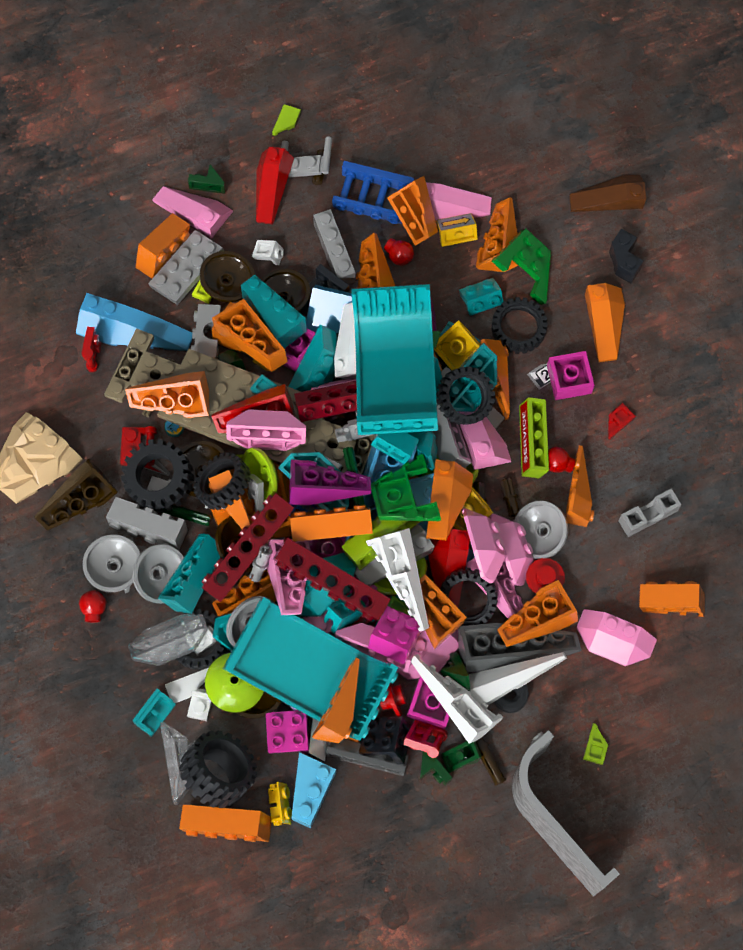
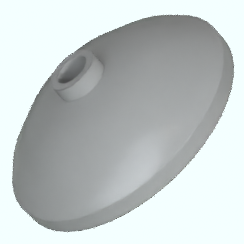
M547 501L529 503L519 511L514 522L524 527L526 531L525 538L533 549L532 556L534 559L552 557L561 550L568 536L567 519L562 510L553 503ZM547 528V533L544 535L543 530Z
M106 535L98 538L90 544L83 557V571L87 580L95 588L105 592H118L128 588L134 583L132 575L133 566L140 555L139 549L130 539L121 535ZM113 564L117 565V568L115 570L111 569V566Z
M162 544L150 546L141 552L134 563L132 573L134 586L138 593L150 602L162 604L163 602L158 597L183 560V555L174 547ZM155 570L157 571L156 577H154L153 572Z
M264 596L249 598L239 604L232 612L227 623L226 634L228 641L233 647L237 643L260 598ZM265 597V598H267L268 600H270V602H272V603H274L275 605H277V604H276L274 601H272L270 598Z

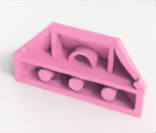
M247 410L229 420L226 424L227 439L246 449L257 447L261 450L287 451L299 444L306 443V425L287 411Z
M464 508L462 512L480 576L491 584L495 581L506 557L504 552L505 544L499 535L500 527L496 521L491 520L487 516Z
M493 513L488 518L496 521L500 527L499 535L505 544L504 552L506 557L504 561L513 585L522 586L526 580V572L534 560L532 556L533 549L525 538L526 531L519 523Z
M584 609L576 627L589 652L623 666L650 658L657 641L655 637L642 627L606 612Z
M359 623L336 631L335 638L377 660L394 664L398 667L396 672H408L412 660L410 655L405 664H402L368 648L370 637L375 627Z
M458 629L435 650L426 631H421L410 656L413 658L414 655L419 654L420 659L428 666L434 665L437 667L435 671L439 673L449 661L450 653L456 652L459 648ZM410 663L407 673L398 672L407 680L420 677L412 663Z

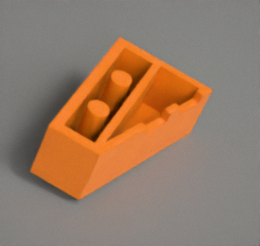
M424 176L387 197L415 246L438 233Z
M172 213L139 243L135 268L153 279L182 243L190 236V224Z
M425 574L420 578L429 628L425 631L435 650L464 623L467 617Z
M673 581L665 582V584L646 582V584H640L639 607L642 612L668 614V612H680V615L686 616V612L698 613V617H704L705 594L700 584L693 581H687L685 584H677V582Z

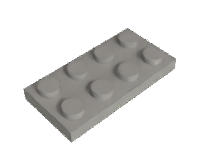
M194 230L148 284L152 289L178 305L200 280L199 273L204 260L211 254L224 251V249Z

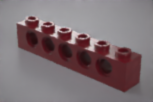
M356 380L294 393L300 422L356 411Z
M276 493L274 496L269 495L263 502L265 505L264 509L261 512L257 510L252 516L251 520L253 523L250 527L245 526L238 534L241 537L237 543L233 541L226 550L228 555L224 559L220 557L214 565L216 570L213 574L208 573L202 580L204 584L202 588L219 602H222L258 556L260 547L268 543L294 510L293 506ZM268 510H274L277 513V518L274 521L266 519L265 514ZM257 525L263 526L265 529V533L261 537H257L253 533V529ZM244 541L252 543L253 547L250 552H243L241 550V544ZM231 557H238L240 559V565L237 568L229 566V559ZM220 572H224L228 576V580L224 584H220L216 580V576Z
M289 538L284 539L273 558L277 562L275 565L285 571L287 568L294 572L293 576L302 581L304 579L310 581L311 587L318 591H321V589L327 591L328 597L335 601L342 600L345 602V607L354 612L357 609L362 612L361 616L371 622L373 619H380L391 600ZM294 555H298L301 558L299 566H295L292 563ZM312 565L318 568V574L315 577L309 573V568ZM329 575L335 578V584L332 587L326 583ZM345 586H350L352 589L350 597L345 596L343 593ZM363 596L369 599L367 607L361 605L360 601Z

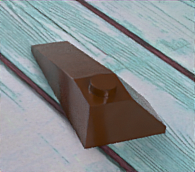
M622 175L571 193L569 195L571 212L643 209L646 201L645 183L640 175Z

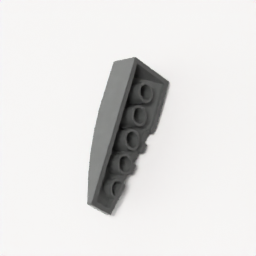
M502 623L460 626L458 628L459 657L467 672L489 670L564 652L567 656L582 650L576 632L559 630L506 647L497 631Z

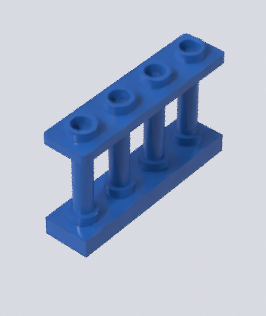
M344 161L342 176L346 177L340 197L333 196L332 206L340 211L347 210L356 215H367L376 220L383 219L392 224H402L394 209L390 210L382 208L389 187L399 191L413 182L414 178ZM353 179L363 181L358 201L347 199ZM371 183L381 186L375 206L365 203Z

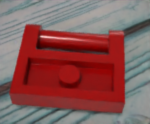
M87 326L82 357L86 360L87 370L89 372H96L98 369L96 356L101 351V342H99V334L96 333L95 327Z
M122 427L121 466L128 465L124 460L126 456L130 458L133 456L130 452L133 448L136 451L140 449L138 444L141 443L142 435H147L146 446L149 445L148 440H154V435H156L157 431L156 427ZM155 459L148 462L145 466H154Z
M415 719L405 737L403 745L409 746L414 750L427 752L429 757L436 758L440 753L442 742L448 737V732L444 728ZM431 735L436 737L433 744L428 742Z

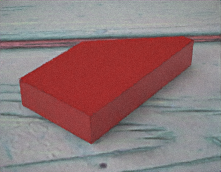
M624 403L608 416L609 440L636 417Z

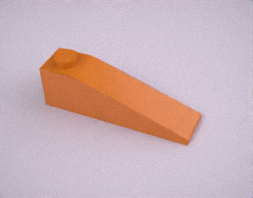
M607 283L588 285L585 299L598 362L617 360L625 308L622 289Z
M579 445L565 517L568 524L587 527L589 521H593L594 510H591L592 499L583 446Z
M435 460L430 503L437 502L441 521H428L426 536L428 539L447 540L459 513L471 494L473 474L455 461Z
M557 580L541 588L530 601L523 605L524 607L520 611L513 614L497 631L506 647L559 631L578 622L577 610L561 583Z

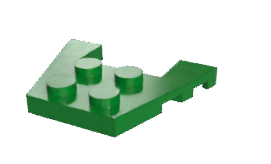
M524 229L491 262L504 272L508 270L513 260L535 280L530 296L540 305L546 304L551 251L530 231Z
M423 454L418 455L417 459L411 463L403 464L402 468L394 473L391 471L371 483L379 520L441 521L437 502L416 507L409 483V477L428 472Z

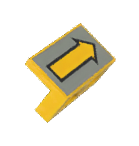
M471 213L436 220L442 247L478 240L476 222Z

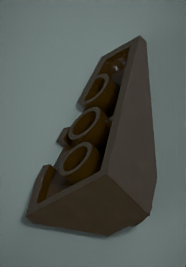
M88 459L69 476L34 518L48 531L68 522L70 518L76 515H83L89 509L104 505L118 491L102 471Z

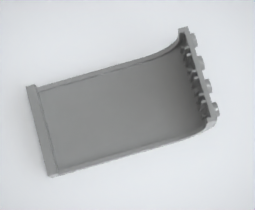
M549 730L545 734L540 732L532 739L531 745L515 771L512 782L515 804L521 814L592 896H595L611 883L619 873L613 868L606 875H603L533 794L528 782V767L546 751L554 737Z

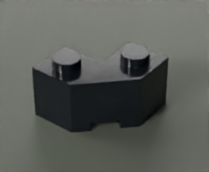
M621 228L612 241L609 254L613 261L615 275L632 284L640 272L644 261L630 253L634 248L637 237Z

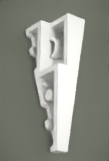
M410 528L367 540L368 546H372L377 554L376 560L381 562L387 571L385 575L400 600H404L409 610L407 612L417 621L419 625L418 630L428 629L429 624Z
M564 652L468 674L470 681L469 692L472 693L471 696L480 704L484 702L489 705L510 691L527 684L567 659Z
M419 654L413 656L411 663L469 744L482 738L502 720L503 716L501 714L495 715L489 711L486 703L480 704L471 696V692L449 676L443 677L436 672L437 667L425 664L420 659Z

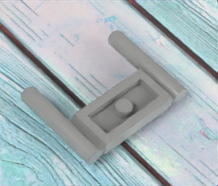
M327 136L325 138L323 156L294 157L288 178L321 175V173L328 174L332 137ZM282 141L281 148H285L288 151L289 142Z

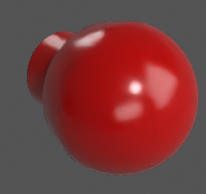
M390 238L384 246V250L389 253L391 261L396 265H407L414 257V249L407 241H396Z
M552 447L548 450L550 472H572L576 463L575 458L570 457L568 452L562 447Z
M91 590L81 596L79 607L80 611L85 615V622H101V614H103L106 608V599L102 593Z

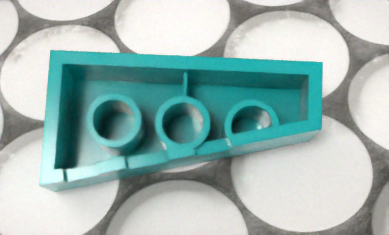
M256 275L241 285L242 298L249 304L284 349L307 332L306 318Z
M208 534L198 535L159 595L158 599L174 611L192 614L204 590L202 588L204 585L202 580L208 573L212 574L215 568L214 565L220 559L214 538Z

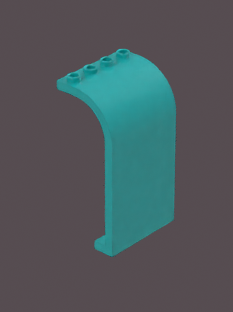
M430 284L352 289L356 346L358 435L438 431Z
M265 597L260 598L222 668L320 721L328 708L332 707L330 701L337 690L340 691V688H338L348 667L357 657L360 659L354 715L350 725L352 731L349 737L359 741L368 734L370 729L368 725L371 719L374 720L376 718L380 702H384L389 693L387 688L390 683L393 684L398 676V672H396L398 667L394 664L377 660L295 615H281L279 606L270 602Z

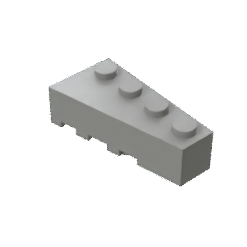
M115 497L106 516L109 526L114 529L120 530L122 528L127 530V533L131 536L137 537L139 535L144 537V540L148 543L155 544L156 542L162 545H169L178 551L188 532L184 519L178 518L175 521L169 514L163 513L160 516L151 508L146 507L142 510L138 504Z

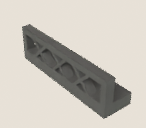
M343 739L340 743L329 742L326 749V757L404 776L409 755H406L405 764H397L389 754L363 756L359 754L361 743Z

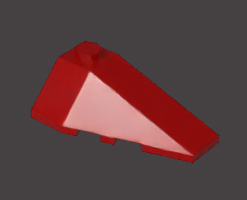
M268 147L261 154L256 177L257 223L272 225L274 223L294 157L285 148Z
M286 384L267 389L211 415L218 433H227V422L247 410L287 411L296 418L292 399Z
M452 529L446 541L430 539L434 545L433 552L428 555L430 570L432 571L434 584L439 589L446 577L450 576L452 572H458L462 568L465 570L470 541L468 531ZM463 581L455 584L449 593V599L457 608L459 607Z

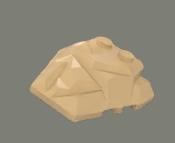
M26 412L12 427L0 452V490L17 504L38 492V489L47 484L49 486L57 478L70 474L83 459L62 437L44 422Z

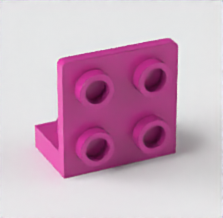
M299 710L266 713L269 754L301 751L302 754H310L308 715Z

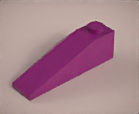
M291 460L290 504L314 505L371 494V479L368 476L350 471L339 472L335 470V467H321L314 461Z

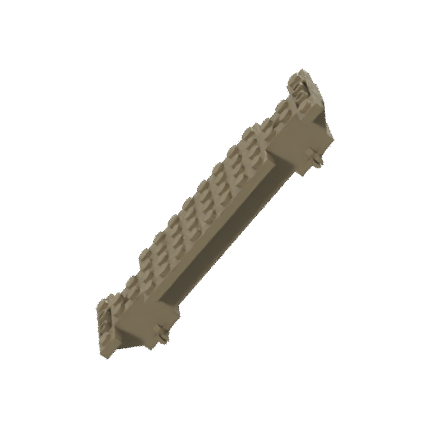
M136 328L104 393L105 397L123 403L127 396L125 389L128 387L185 373L205 371L209 387V416L187 418L181 414H165L166 412L159 411L157 416L246 451V448L236 444L234 441L228 440L227 433L217 432L211 415L256 395L250 391V388L260 376L188 349L181 365L175 363L171 358L167 360L151 354L148 350L154 340V335ZM154 375H160V376H161V377H160L159 379H157V380H153V379H152V377H153ZM287 387L290 397L292 399L296 418L300 421L294 398V393H299L300 391ZM143 410L142 415L149 417L151 411ZM325 417L302 422L306 425V443L299 444L287 451H262L269 456L272 462L279 465L291 453L320 452L325 457L341 464L340 471L344 473L347 469L343 448L353 447L358 473L363 475L372 447L370 444L375 434L338 443L335 429L342 427L325 421ZM331 443H335L338 445V447L331 449L328 447V445Z

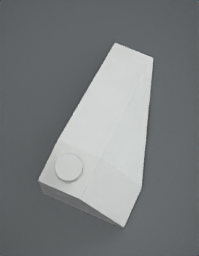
M353 303L345 304L343 307L334 356L335 377L351 380L356 379Z

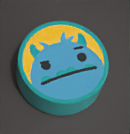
M169 421L165 423V431L170 437H179L184 431L182 426Z

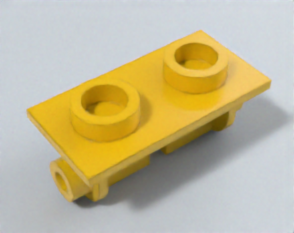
M276 782L277 784H271L270 789H268L269 803H277L276 807L270 808L271 822L274 823V826L282 825V823L290 825L292 810L289 807L288 799L290 791L287 784Z

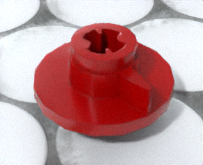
M550 558L535 560L526 572L528 587L535 594L541 588L559 580L562 586L565 582V573L562 567Z
M390 683L387 688L389 693L384 702H380L383 710L393 709L396 716L399 717L402 715L401 705L406 704V698L401 685L394 686V684Z

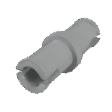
M261 546L258 556L253 560V568L249 578L254 582L261 581L263 572L268 568V560L272 554V549H269V546Z

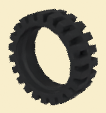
M516 297L515 300L510 298L507 302L504 301L501 306H498L493 315L491 327L493 338L501 340L502 345L506 346L510 353L515 351V354L520 352L525 354L528 350L531 352L544 340L547 331V317L544 310L540 309V305L538 303L535 305L533 300L529 302L524 297L523 300H520V297ZM521 310L531 314L535 318L538 327L535 335L526 341H516L507 337L501 327L502 319L507 313Z
M472 367L457 368L445 374V377L440 380L441 384L437 386L439 391L436 392V397L439 398V400H436L437 405L440 404L439 410L444 412L443 416L449 418L450 422H456L455 424L458 425L474 424L489 415L488 412L493 408L491 405L495 402V399H492L495 396V391L491 389L494 386L489 384V377H485L483 371L479 372V369ZM461 377L472 379L481 390L482 400L480 407L470 415L457 412L450 402V387L455 380Z
M222 453L220 457L216 455L213 457V461L211 459L207 461V466L203 465V471H199L197 474L199 477L195 478L196 483L193 488L195 489L196 497L212 510H221V507L225 509L227 504L231 506L234 504V499L238 501L240 499L239 495L245 493L243 489L248 488L249 484L247 482H250L251 479L249 477L251 475L250 469L233 453H226V455ZM235 468L230 482L217 493L209 494V478Z
M462 568L458 572H452L450 576L446 577L440 588L448 598L450 590L455 584L468 580L477 582L487 593L485 608L476 615H465L467 618L461 626L485 624L493 616L497 606L495 584H490L482 579L478 569L473 571L471 568L466 570Z
M201 609L193 610L192 614L183 613L180 618L178 617L175 620L171 630H169L168 641L170 650L175 659L185 667H190L194 670L195 668L199 670L205 667L209 668L217 658L226 652L227 648L217 641L216 647L209 655L194 658L186 655L181 650L179 636L185 626L196 621L206 622L214 628L215 618L218 617L207 610L202 611Z

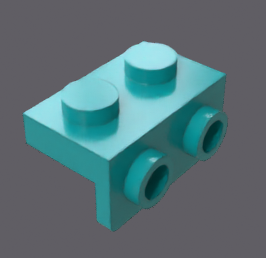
M494 278L486 279L459 290L461 298L467 305V311L470 316L497 307L503 303L502 290Z

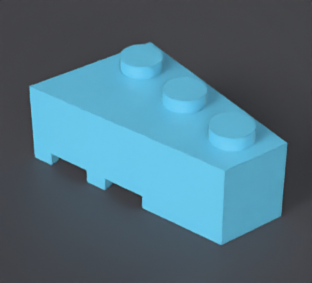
M300 752L292 820L311 828L336 775V769Z

